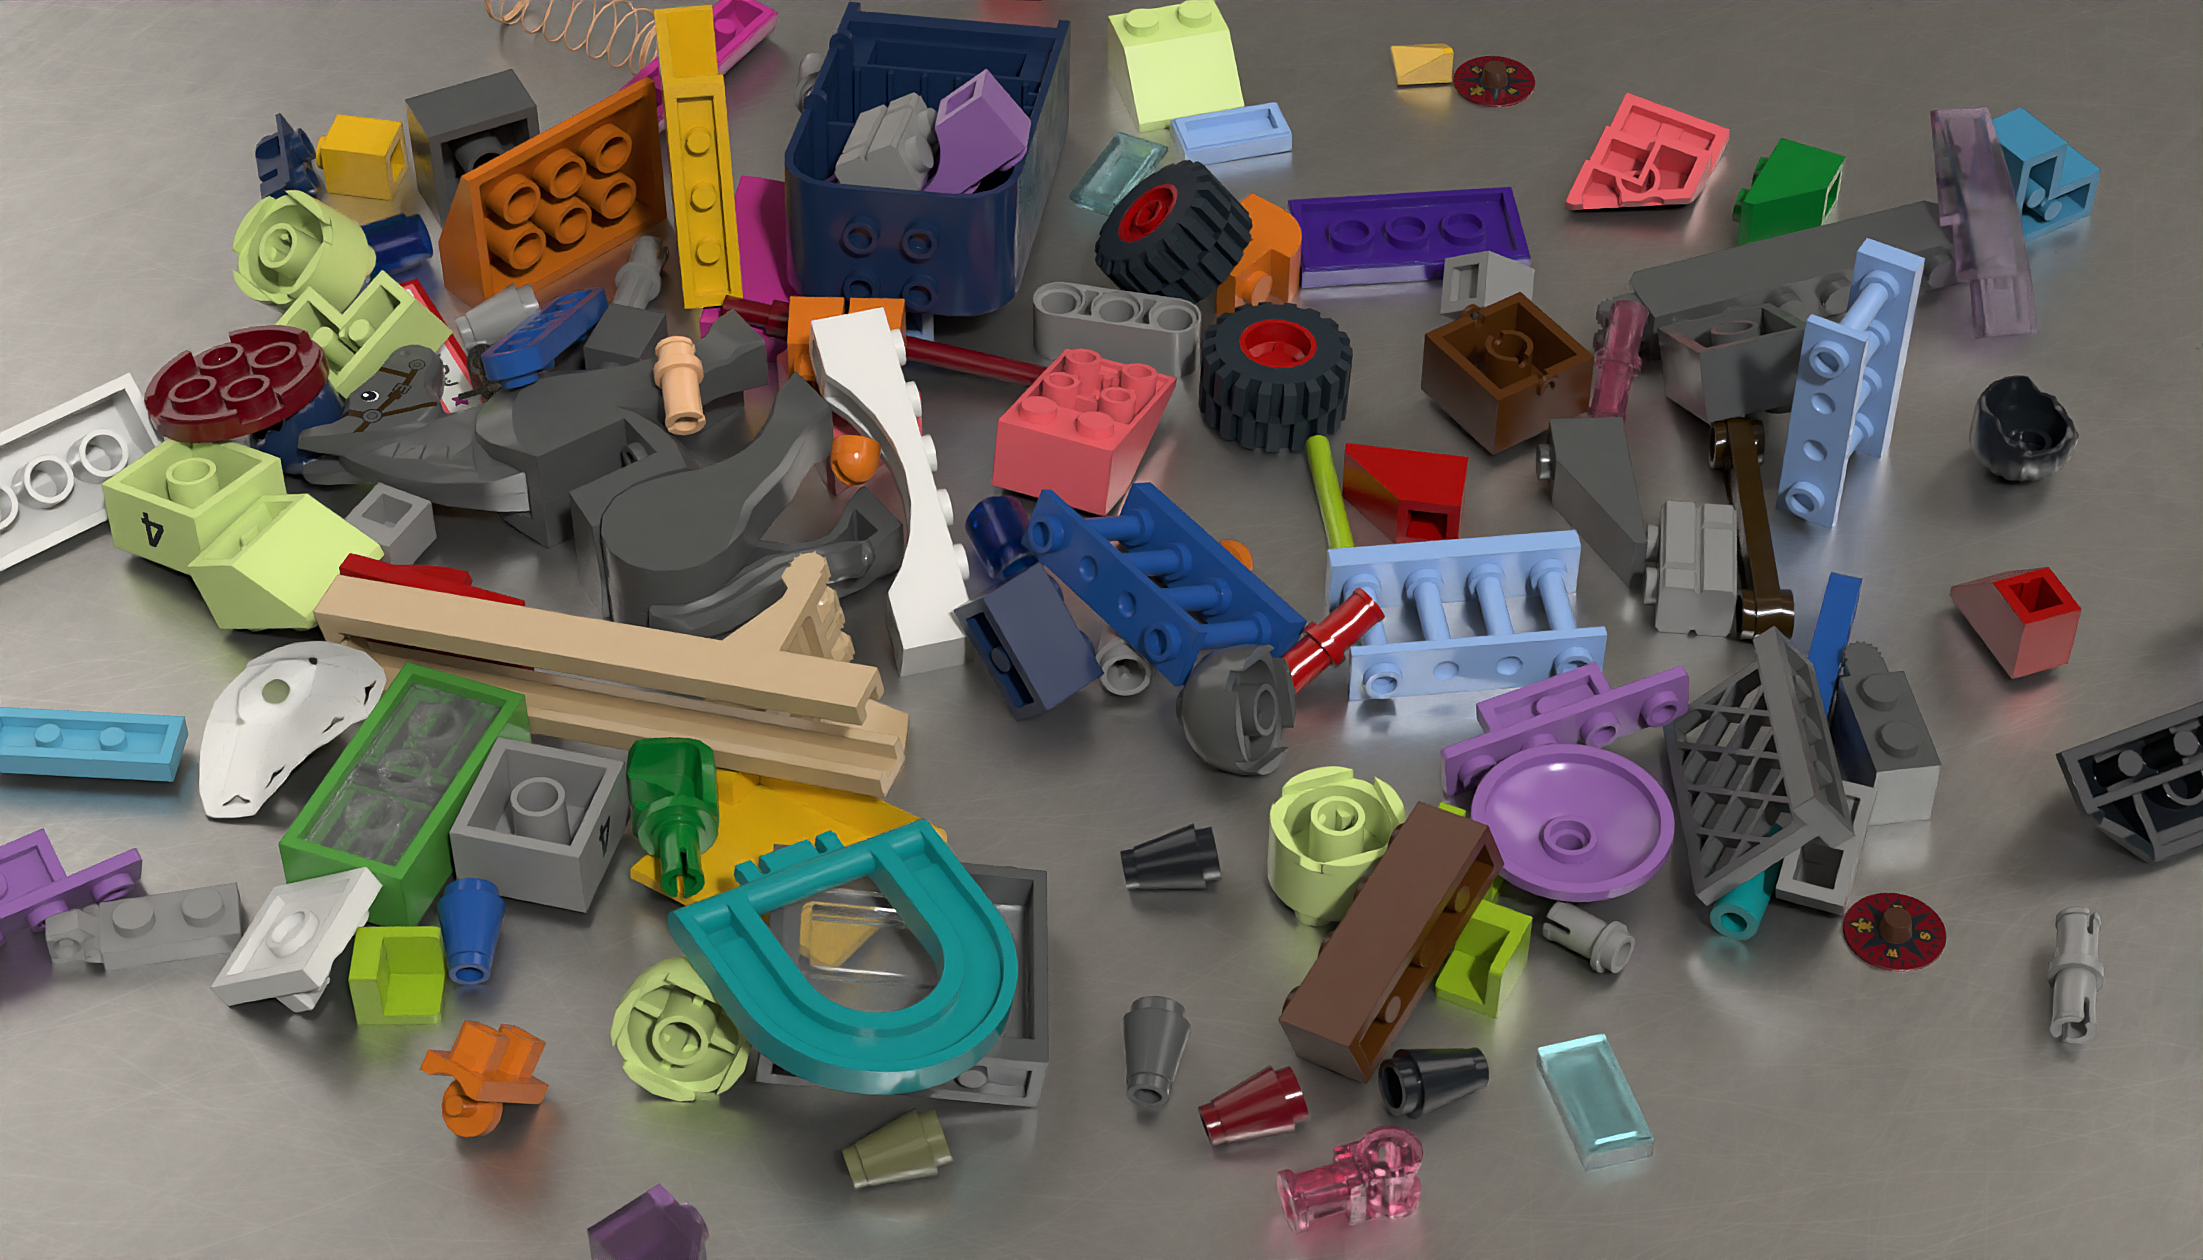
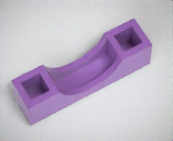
M987 69L940 101L935 124L940 151L935 156L933 167L929 169L920 191L972 194L979 186L982 178L997 168L1001 172L1010 169L1026 154L1031 120ZM835 174L825 180L826 182L840 184Z

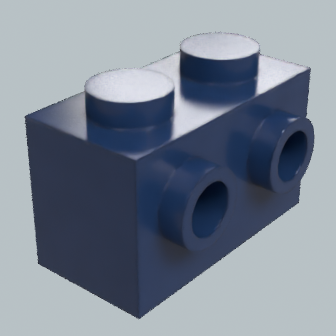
M1041 562L1008 575L953 610L1017 722L1049 711L1104 674L1095 658L1096 653L1091 640L1077 627L1063 602L1064 597L1059 584L1052 576L1046 573Z

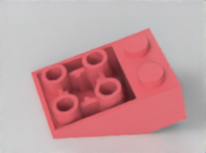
M1082 348L1065 349L998 420L992 485L1039 498L1042 490L1052 489L1070 507L1106 516L1127 491L1176 387L1177 378L1158 373L1155 368L1146 364H1123L1104 359L1093 350Z

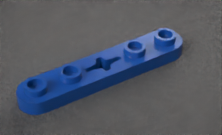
M604 287L582 289L555 297L482 353L481 359L487 380H501L503 389L516 388L537 381L539 379L537 372L555 366L554 358L571 344L585 340L587 338L586 331L595 329L609 306Z

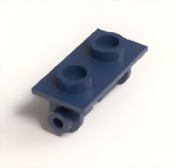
M279 113L275 115L278 132L263 137L255 147L258 177L263 182L260 184L261 199L268 196L277 199L284 195H289L286 192L288 190H298L317 199L316 195L321 193V186L311 163V160L316 158L315 149L307 134L301 128L294 131L282 114Z

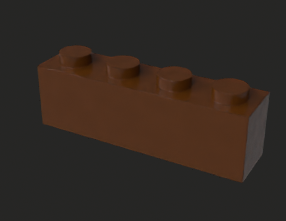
M1418 801L1405 823L1398 825L1394 829L1388 842L1387 851L1370 877H1366L1360 882L1355 891L1351 907L1336 930L1330 932L1324 938L1319 948L1317 960L1301 985L1292 989L1284 1002L1282 1014L1278 1021L1297 1057L1367 1084L1504 866V861L1488 825Z

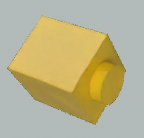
M337 114L327 135H322L319 138L316 148V164L319 169L324 171L327 193L392 201L409 167L403 123L400 121Z

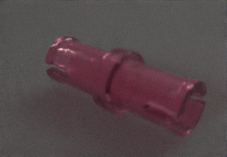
M1619 300L1611 304V315L1604 347L1599 349L1595 355L1594 367L1598 370L1587 417H1622L1624 424L1633 378L1641 374L1643 360L1638 355L1646 319L1649 316V309L1636 302Z

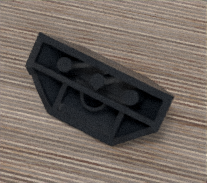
M2203 701L2055 754L2080 817L2148 864L2203 845Z

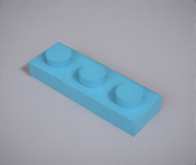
M0 707V773L174 782L189 735L185 716Z

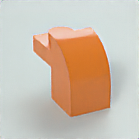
M1253 193L1239 202L1249 212L1253 227L1249 232L1251 238L1248 246L1243 251V257L1227 279L1217 287L1216 313L1219 315L1225 312L1235 313L1236 307L1246 304L1251 307L1258 306V302H1264L1269 294L1289 303L1299 288L1302 245L1301 228L1296 219L1286 210Z

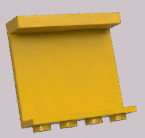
M712 4L654 9L673 217L684 308L723 306L726 295L743 298L725 85L723 74H718Z

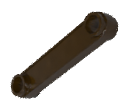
M1732 417L1711 422L1708 444L1711 468H1722L1728 505H1733L1734 509L1737 510V564L1741 589L1738 590L1736 599L1737 636L1739 640H1750L1753 643V639L1775 626L1790 640L1794 631V596L1791 589H1780L1760 474L1765 451L1763 422L1761 420H1751L1749 417Z

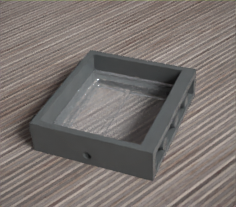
M774 844L773 851L789 845ZM961 862L1004 919L1016 948L1018 979L1010 1015L997 1043L975 1066L940 1085L915 1092L893 1095L1038 1108L1049 1064L1047 871ZM868 876L765 914V924L811 986L826 998L844 1007L865 1012L901 1010L923 1000L939 983L937 969L932 958ZM757 1050L756 1082L827 1088L793 1075L773 1063Z

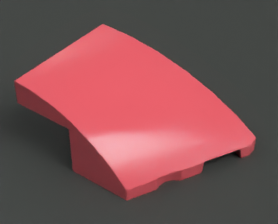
M1626 92L1611 126L1605 127L1590 160L1585 159L1565 201V209L1582 210L1691 204L1700 194L1718 164L1729 141L1730 129Z

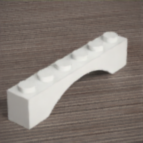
M884 307L812 320L809 355L821 397L831 406L832 411L847 420L862 436L869 437L880 443V458L890 471L903 504L908 533L907 548L902 566L888 592L885 613V625L899 675L904 677L974 662L976 649L953 611L969 600L964 581L969 580L968 560L963 545L961 543L953 545L949 534L948 526L953 525L952 506L947 490H937L932 472L937 471L936 451L931 436H921L916 419L921 418L922 409L917 386L914 381L905 383L901 366L906 364V352L902 334L899 329L890 330Z

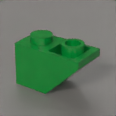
M1781 138L1769 158L1762 156L1759 159L1753 174L1750 190L1742 188L1738 194L1732 214V220L1739 223L1736 246L1825 225L1839 199L1846 156Z

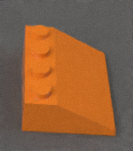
M646 76L461 176L438 241L445 288L471 308H474L511 284H514L515 288L530 284L533 292L536 293L667 219L654 81Z

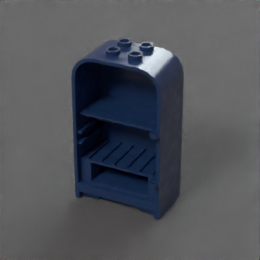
M849 2L838 29L832 33L829 50L812 90L806 94L802 114L785 151L787 280L795 291L804 297H844L845 306L847 307L850 306V298L905 299V312L943 316H976L994 312L1009 304L1020 289L1068 132L1071 21L1059 20L1057 28L866 12L861 11V3ZM985 69L992 74L1031 120L1027 152L1023 158L1006 171L1001 172L997 168L982 178L979 186L972 194L916 191L825 181L835 174V166L840 155L843 154V149L860 113L881 105H885L888 108L891 101L913 92L922 97L927 108H933L938 113L940 101Z

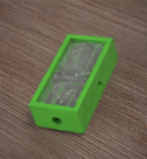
M406 662L278 843L286 883L367 867L383 885L368 909L369 918L367 922L383 927L417 926L455 869L449 832L497 737L532 743L525 695Z

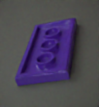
M1512 187L1294 199L1287 202V212L1296 219L1302 232L1300 265L1302 288L1443 280L1445 258L1483 251L1494 252L1529 267L1531 264V257Z

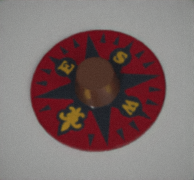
M1482 56L1464 62L1455 71L1453 80L1455 89L1462 97L1470 102L1487 107L1516 105L1530 97L1535 88L1534 75L1525 65L1516 60L1500 56Z
M1878 893L1866 896L1850 907L1844 919V937L1851 950L1863 961L1883 970L1910 972L1925 968L1935 962L1945 948L1946 929L1941 918L1931 907L1907 895Z

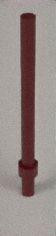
M726 295L721 316L734 309L748 324L766 328V334L787 339L790 303L774 299L772 305ZM906 335V360L1025 387H1030L1048 368Z

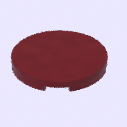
M265 325L229 332L231 342L212 347L194 357L190 351L185 350L170 360L155 374L144 395L149 417L154 428L161 435L172 440L188 443L229 440L268 428L302 409L322 390L329 376V364L324 350L318 343L310 339L308 331L296 327Z

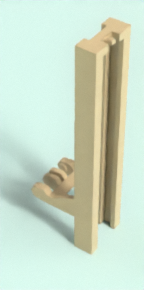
M816 551L813 553H800V556L794 557V560L789 562L790 567L786 568L781 576L786 590L783 598L723 640L338 574L313 610L326 641L337 644L341 643V645L366 652L384 669L387 681L381 697L405 663L410 662L524 694L530 733L627 751L637 740L662 737L692 738L701 740L711 747L715 765L719 768L881 798L886 797L905 760L900 738L897 735L820 722L821 719L862 726L867 717L864 706L868 699L880 700L885 690L878 667L850 663V660L854 659L853 655L855 654L850 635H846L840 630L844 628L843 623H845L842 608L838 607L840 603L836 590L826 586V583L830 582L829 578L831 577L826 557L816 554ZM366 638L450 652L466 656L478 657L494 661L506 662L511 664L523 665L539 669L551 670L567 674L579 675L584 677L596 678L612 682L624 683L629 685L641 686L702 698L714 699L730 703L742 704L747 706L764 708L767 710L764 712L756 711L751 709L672 696L656 692L644 691L639 689L627 688L622 686L543 673L527 669L515 668L499 664L487 663L471 659L367 641ZM376 681L365 688L364 702H367L369 692L374 687Z

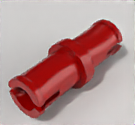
M1355 589L1347 600L1319 624L1313 621L1310 622L1302 630L1304 637L1281 657L1286 660L1290 668L1295 695L1328 666L1337 668L1346 660L1344 652L1377 622H1381L1385 618L1378 604L1363 589Z

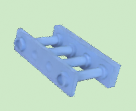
M1866 238L1857 251L1847 312L1841 322L1836 323L1811 314L1806 320L1775 508L1832 529L1837 523L1847 463L1853 451L1858 450L1880 459L1889 447L1925 258Z
M1565 530L1328 549L1325 597L1329 612H1333L1347 600L1355 589L1361 588L1370 595L1380 608L1416 605L1425 641L1388 644L1383 621L1377 622L1360 638L1362 646L1350 647L1347 684L1349 701L1525 687L1594 662L1598 664L1603 672L1607 641L1605 626L1577 628L1567 593L1576 592L1581 553V544L1577 531ZM1541 595L1551 631L1514 633L1505 598ZM1479 600L1488 636L1451 639L1442 603Z

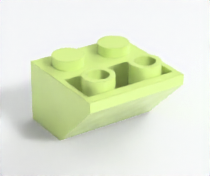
M308 494L262 495L186 567L219 629H249L252 632H258L268 628H294L296 631H306L319 625L313 610L337 574L340 575L339 566L348 554L353 553L380 560L384 553L377 542Z

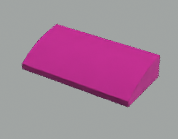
M741 175L734 199L743 298L772 305L774 299L790 303V296L804 297L798 294L787 280L785 182ZM723 306L703 308L700 319L701 339L706 335L713 322L721 317ZM749 324L765 341L767 363H777V355L787 349V339L766 334V328Z

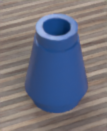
M480 878L455 880L445 887L444 896L437 903V912L447 964L449 966V977L452 981L459 984H481L487 981L491 975V966L506 905L503 899L499 897L497 886L490 881Z

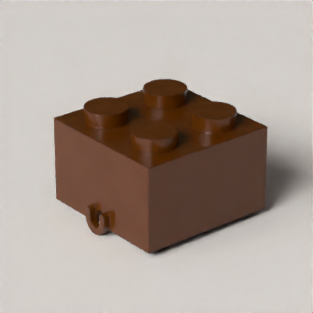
M1518 292L1482 309L1476 304L1468 305L1461 312L1459 319L1426 333L1424 337L1421 389L1492 455H1495L1548 430L1549 419L1575 418L1588 412L1595 357L1523 293ZM1471 313H1473V318H1475V320H1473L1469 316Z

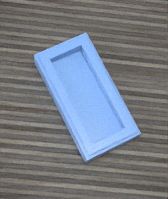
M1277 102L1170 120V136L1182 161L1191 160L1193 163L1198 161L1203 165L1292 150V133Z

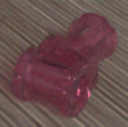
M1394 1125L1378 1126L1368 1131L1359 1141L1333 1148L1332 1164L1294 1174L1289 1169L1278 1171L1276 1174L1277 1191L1284 1216L1291 1231L1296 1234L1308 1231L1310 1222L1345 1213L1350 1226L1372 1219L1385 1221L1401 1220L1411 1215L1419 1206L1422 1189L1420 1180L1416 1176L1423 1162L1421 1142L1414 1133L1404 1127ZM1381 1146H1384V1161H1379V1148ZM1395 1185H1401L1400 1198L1395 1201Z

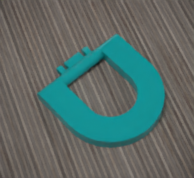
M924 818L846 847L837 838V834L830 830L816 835L815 847L808 839L759 856V869L751 860L735 865L734 877L741 886L671 911L667 915V924L672 938L747 1041L779 1067L802 1079L830 1089L867 1095H892L924 1090L945 1083L975 1066L988 1054L1004 1031L1010 1015L1018 979L1017 954L1011 933L993 903L932 825ZM868 876L932 958L937 969L939 983L923 1000L901 1010L865 1012L844 1007L826 998L811 986L760 916Z

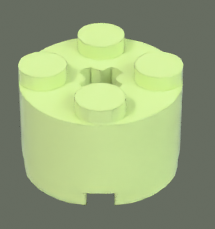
M288 190L286 192L289 195H284L277 199L268 196L256 203L243 218L233 241L232 251L239 254V272L234 269L232 270L234 280L240 290L248 297L284 314L307 287L310 286L343 313V310L348 307L360 291L365 277L373 271L376 263L375 251L368 245L366 236L359 224L345 214L298 190Z
M1341 766L1314 768L1292 777L1282 787V795L1275 804L1274 802L1272 804L1269 816L1268 879L1276 895L1286 905L1294 909L1296 918L1306 925L1317 927L1326 925L1330 921H1342L1353 903V897L1358 885L1363 879L1370 877L1387 851L1392 832L1398 825L1406 821L1405 808L1399 795L1389 784L1375 776L1374 784L1365 780L1354 778V769Z

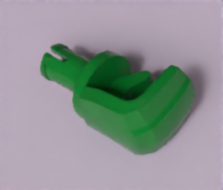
M662 737L637 740L629 749L626 762L628 794L633 805V835L639 839L640 845L647 853L660 859L661 889L666 894L677 897V876H682L684 898L693 896L701 891L705 884L701 854L714 845L718 836L720 816L719 795L713 750L701 740L692 738Z

